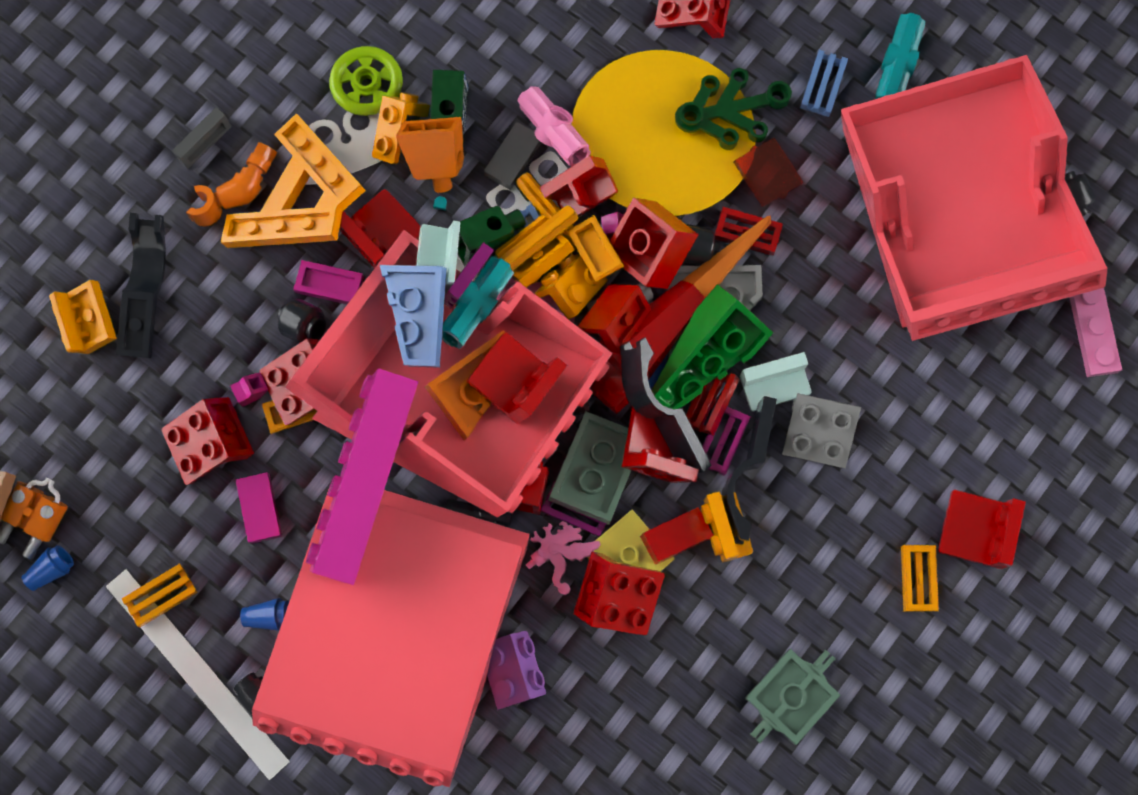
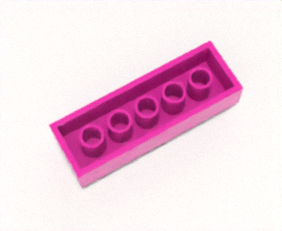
M379 368L373 375H367V378L364 379L359 397L365 400L362 409L357 408L354 411L348 429L353 431L354 434L351 442L346 441L343 444L338 463L343 464L340 476H333L327 496L333 497L330 509L322 510L316 529L322 531L318 544L311 543L305 563L311 565L310 572L354 585L419 381Z

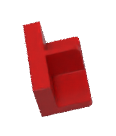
M591 155L540 187L544 198L556 200L560 210L569 205L575 210L578 217L618 193V188L605 160Z
M610 284L578 327L585 333L599 334L610 352L620 354V346L625 342H629L652 308L639 285Z

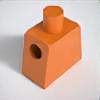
M461 117L404 121L396 134V139L413 178L417 180L432 179L434 191L437 193L451 190L453 187L451 178L458 175L464 163Z

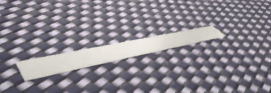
M125 569L106 588L130 615L128 607L123 603L122 598L141 586ZM144 595L143 597L134 601V604L137 605L138 603L148 598L149 595ZM153 603L139 613L143 616L158 606ZM165 614L160 615L141 627L144 633L269 780L290 762L266 733L253 726L252 718Z

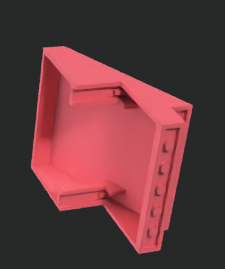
M1027 55L841 109L843 132L902 328H908L912 341L1101 289L1106 286L1108 268L1065 181L1068 137Z
M403 230L285 388L317 410L312 419L352 440L354 432L348 429L354 411L357 408L362 409L365 399L360 398L359 395L367 375H373L379 368L419 381L393 462L496 517L508 511L513 513L523 499L520 492L526 484L530 486L540 474L541 469L538 468V465L542 459H548L556 450L559 443L555 439L561 431L565 433L575 421L576 417L573 415V412L577 406L582 407L592 395L593 391L589 389L594 380L598 382L609 369V365L606 362L612 352L517 281L498 300L486 319L477 325L461 349L451 347L442 341L440 368L408 367L403 365L394 327L396 322L393 309L388 302L386 294L388 293L387 284L380 269V265L416 266L419 240ZM457 269L455 273V280L461 273ZM444 304L443 323L456 307L455 304L451 309ZM503 330L542 362L544 361L548 364L558 357L568 365L531 416L516 424L495 405L490 403L491 405L479 419L474 430L465 441L425 389L429 382Z
M384 490L354 585L310 572L311 565L305 563L311 543L318 544L322 533L321 530L316 529V524L252 708L253 726H256L266 734L278 733L290 737L291 740L298 744L306 745L310 743L322 747L326 752L333 755L345 754L356 758L365 765H380L389 768L391 772L400 776L411 775L423 779L429 785H443L450 788L486 683L492 649L526 554L530 534ZM326 495L322 510L330 509L333 497Z

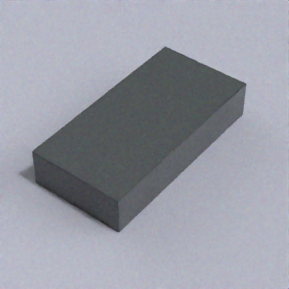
M216 107L172 152L179 162L189 169L232 126L225 114Z
M516 122L485 168L484 175L511 190L542 142L536 138L533 130Z

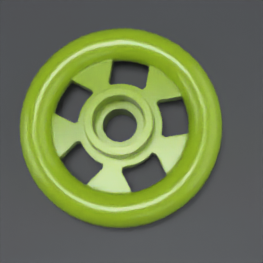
M373 46L356 47L345 52L333 65L329 79L331 94L335 101L344 110L360 116L379 114L382 96L399 97L403 85L402 71L398 62L385 50ZM374 60L385 65L380 72L370 66ZM358 61L361 66L351 73L347 67L353 62ZM365 79L372 80L371 84L363 86L361 83ZM382 80L391 81L387 92L379 90ZM351 81L354 91L345 94L342 84ZM373 95L372 103H360V96Z

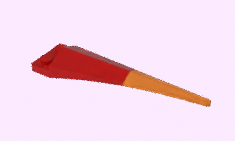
M771 215L758 222L714 255L709 261L702 264L649 304L652 310L629 340L632 347L636 348V342L646 338L654 353L649 361L648 380L684 332L697 307L717 284L720 285L737 262L771 224ZM601 340L599 343L607 349L605 343ZM612 353L606 362L609 365V369L598 382L594 380L589 389L593 391L592 394L617 414L629 401L622 385L621 353Z

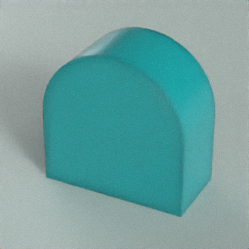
M438 196L434 201L433 208L446 211V198Z

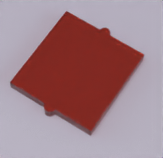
M775 137L758 147L753 146L750 152L733 162L762 207L778 198L784 199L788 192L804 183Z

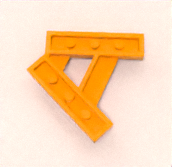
M296 113L274 134L292 154L291 160L260 212L226 215L221 243L225 247L237 248L337 241L342 212L366 191ZM311 176L324 191L315 208L291 209Z

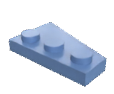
M380 265L382 276L385 277L388 293L386 294L388 302L392 306L396 322L394 327L403 365L408 367L440 368L447 268L443 266Z

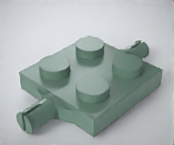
M788 649L745 697L758 710L763 719L750 733L753 738H756L755 740L761 744L765 737L774 729L784 734L794 745H797L839 698L840 694L828 684L823 674L831 663L836 660L833 655L829 656L830 653L827 650H824L812 664L802 660L792 649Z

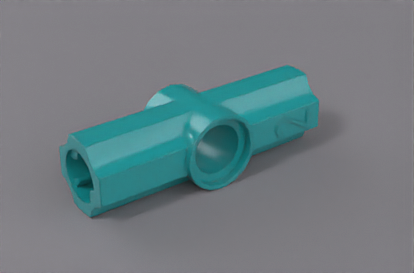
M914 13L900 15L892 42L889 43L882 62L881 70L883 72L875 93V99L906 90L908 80L912 77L920 52L917 50L926 23L920 15Z
M493 256L488 260L475 280L471 281L455 303L456 307L444 321L442 341L458 349L464 346L477 325L481 324L498 302L496 298L512 278L514 272L509 263L502 258H495Z

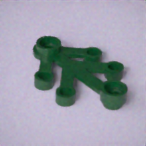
M736 68L731 72L729 83L717 104L704 108L708 98L717 94L720 85L717 77L707 75L702 79L700 90L693 102L684 103L677 109L675 123L684 132L694 133L701 130L718 139L723 149H734L739 139L737 131L732 128L724 129L710 121L720 118L748 132V137L751 141L760 143L766 139L768 133L767 125L761 121H754L740 113L770 106L773 109L786 107L792 95L791 87L783 81H775L769 85L767 93L734 100L738 91L746 87L749 79L746 70ZM739 76L743 78L744 81L738 82L734 79V77ZM711 83L715 87L710 89L707 88L705 84ZM773 96H779L782 100H777ZM685 117H693L695 121H688ZM759 129L763 134L757 135L753 130ZM730 136L734 141L727 142L724 137Z

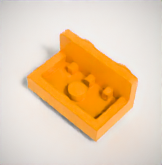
M541 215L495 251L497 258L501 257L546 222L548 217ZM558 235L513 271L512 278L527 288L529 285L536 283L552 267L563 262L566 256L574 251L573 246L564 236Z
M570 253L566 256L563 262L557 264L559 267L556 270L549 272L541 279L542 286L535 292V295L539 298L550 294L567 319L577 316L608 281L605 277L596 282L580 253L576 255Z
M88 280L68 293L55 291L49 295L53 313L56 316L62 342L67 352L90 354L117 339L99 281Z
M720 491L708 494L704 499V505H701V510L705 523H710L714 536L710 537L715 556L720 555L723 563L751 555L753 548L750 538L749 541H744L743 545L735 544ZM734 492V498H735L736 507L738 508V510H739L740 513L742 514L741 509H740V505H739V502H738V499H737V495H736V493Z

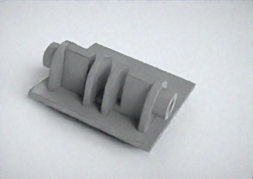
M797 393L796 399L793 400L792 416L782 455L846 468L861 407Z

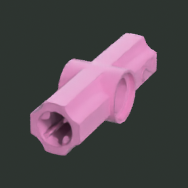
M531 86L520 94L517 100L520 104L519 108L535 125L536 130L534 133L540 142L553 147L569 166L577 164L590 155L589 144L571 125L573 117L567 110L554 105L539 87Z

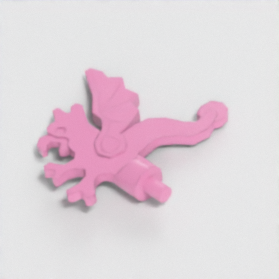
M562 521L559 525L564 526L563 529H558V533L552 535L551 529L553 526L548 523V527H543L546 532L545 538H540L538 533L534 531L535 536L531 537L530 540L533 543H541V547L530 555L532 560L525 565L528 569H531L535 565L540 567L547 560H550L555 566L552 577L554 586L558 588L562 595H567L571 591L570 586L565 582L561 584V579L567 567L564 557L570 561L578 560L582 562L585 557H590L591 552L597 550L601 544L599 541L588 543L574 542L570 546H566L569 542L582 539V536L578 534L582 531L580 527L573 528L567 522Z

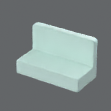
M453 221L449 228L422 224L420 228L416 266H443L447 268L445 294L455 282L460 221Z
M805 352L742 370L739 377L752 412L757 410V405L764 396L777 399L776 405L796 399L797 393L811 394L812 391L805 373V368L808 365Z

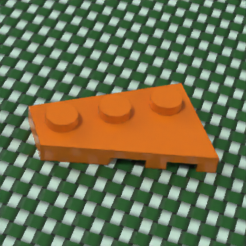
M504 330L425 386V389L464 441L470 436L479 419L491 405L490 401L467 383V379L499 337L505 333Z

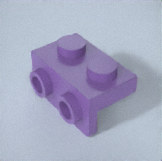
M527 631L509 634L495 640L487 676L497 710L546 695L544 676L539 670L534 654L535 647Z

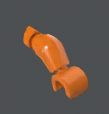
M258 142L256 148L246 161L248 167H243L240 173H235L231 180L216 187L217 192H213L207 186H194L197 195L206 203L201 208H190L186 214L198 226L206 227L213 225L220 219L223 212L222 206L224 209H230L249 204L261 191L262 187L260 184L263 180L261 174L267 173L278 152Z

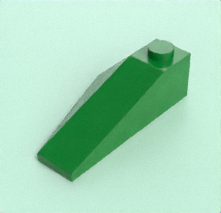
M717 284L691 317L651 390L654 397L665 407L680 409L700 395L703 387L715 378L721 380L728 375L727 370L739 361L745 363L751 359L773 332L741 302Z

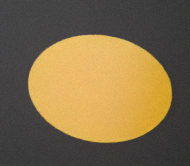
M649 50L619 58L606 65L589 80L576 102L572 116V126L589 144L590 155L605 160L618 188V193L610 197L611 200L628 208L633 197L658 202L674 216H680L713 206L739 185L751 165L756 143L749 139L748 132L720 118L710 120L724 129L732 128L737 131L739 139L736 147L726 150L720 146L719 140L701 130L694 133L684 132L675 123L677 109L684 103L693 102L700 90L702 79L707 75L717 77L720 85L717 94L708 98L704 108L717 104L729 83V77L709 62L686 53L669 50ZM711 83L705 84V86L710 89L715 87ZM741 90L738 91L734 100L745 98ZM751 110L740 113L754 120ZM685 117L688 121H695L693 117ZM730 136L724 137L727 142L734 141Z

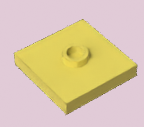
M633 509L595 540L599 541L601 545L594 552L603 553L621 564L662 571L675 560L672 557L657 565L654 564L640 538L644 532L650 529Z

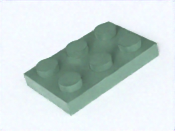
M585 411L550 494L549 501L610 525L631 473V470L621 467L628 428Z

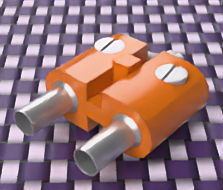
M46 478L44 481L32 480L28 484L17 481L1 516L3 520L0 527L1 544L6 543L14 527H20L23 529V532L32 536L22 554L28 559L34 558L42 541L50 542L68 508L65 503L60 501V494L54 489L53 480ZM48 484V488L55 495V498L43 494V491L33 487V485L45 486Z

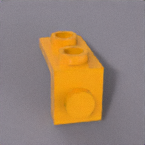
M401 92L400 97L382 96L372 157L391 164H397L401 151L396 139L397 132L404 121H406L407 115L428 117L430 105L419 102L418 95Z

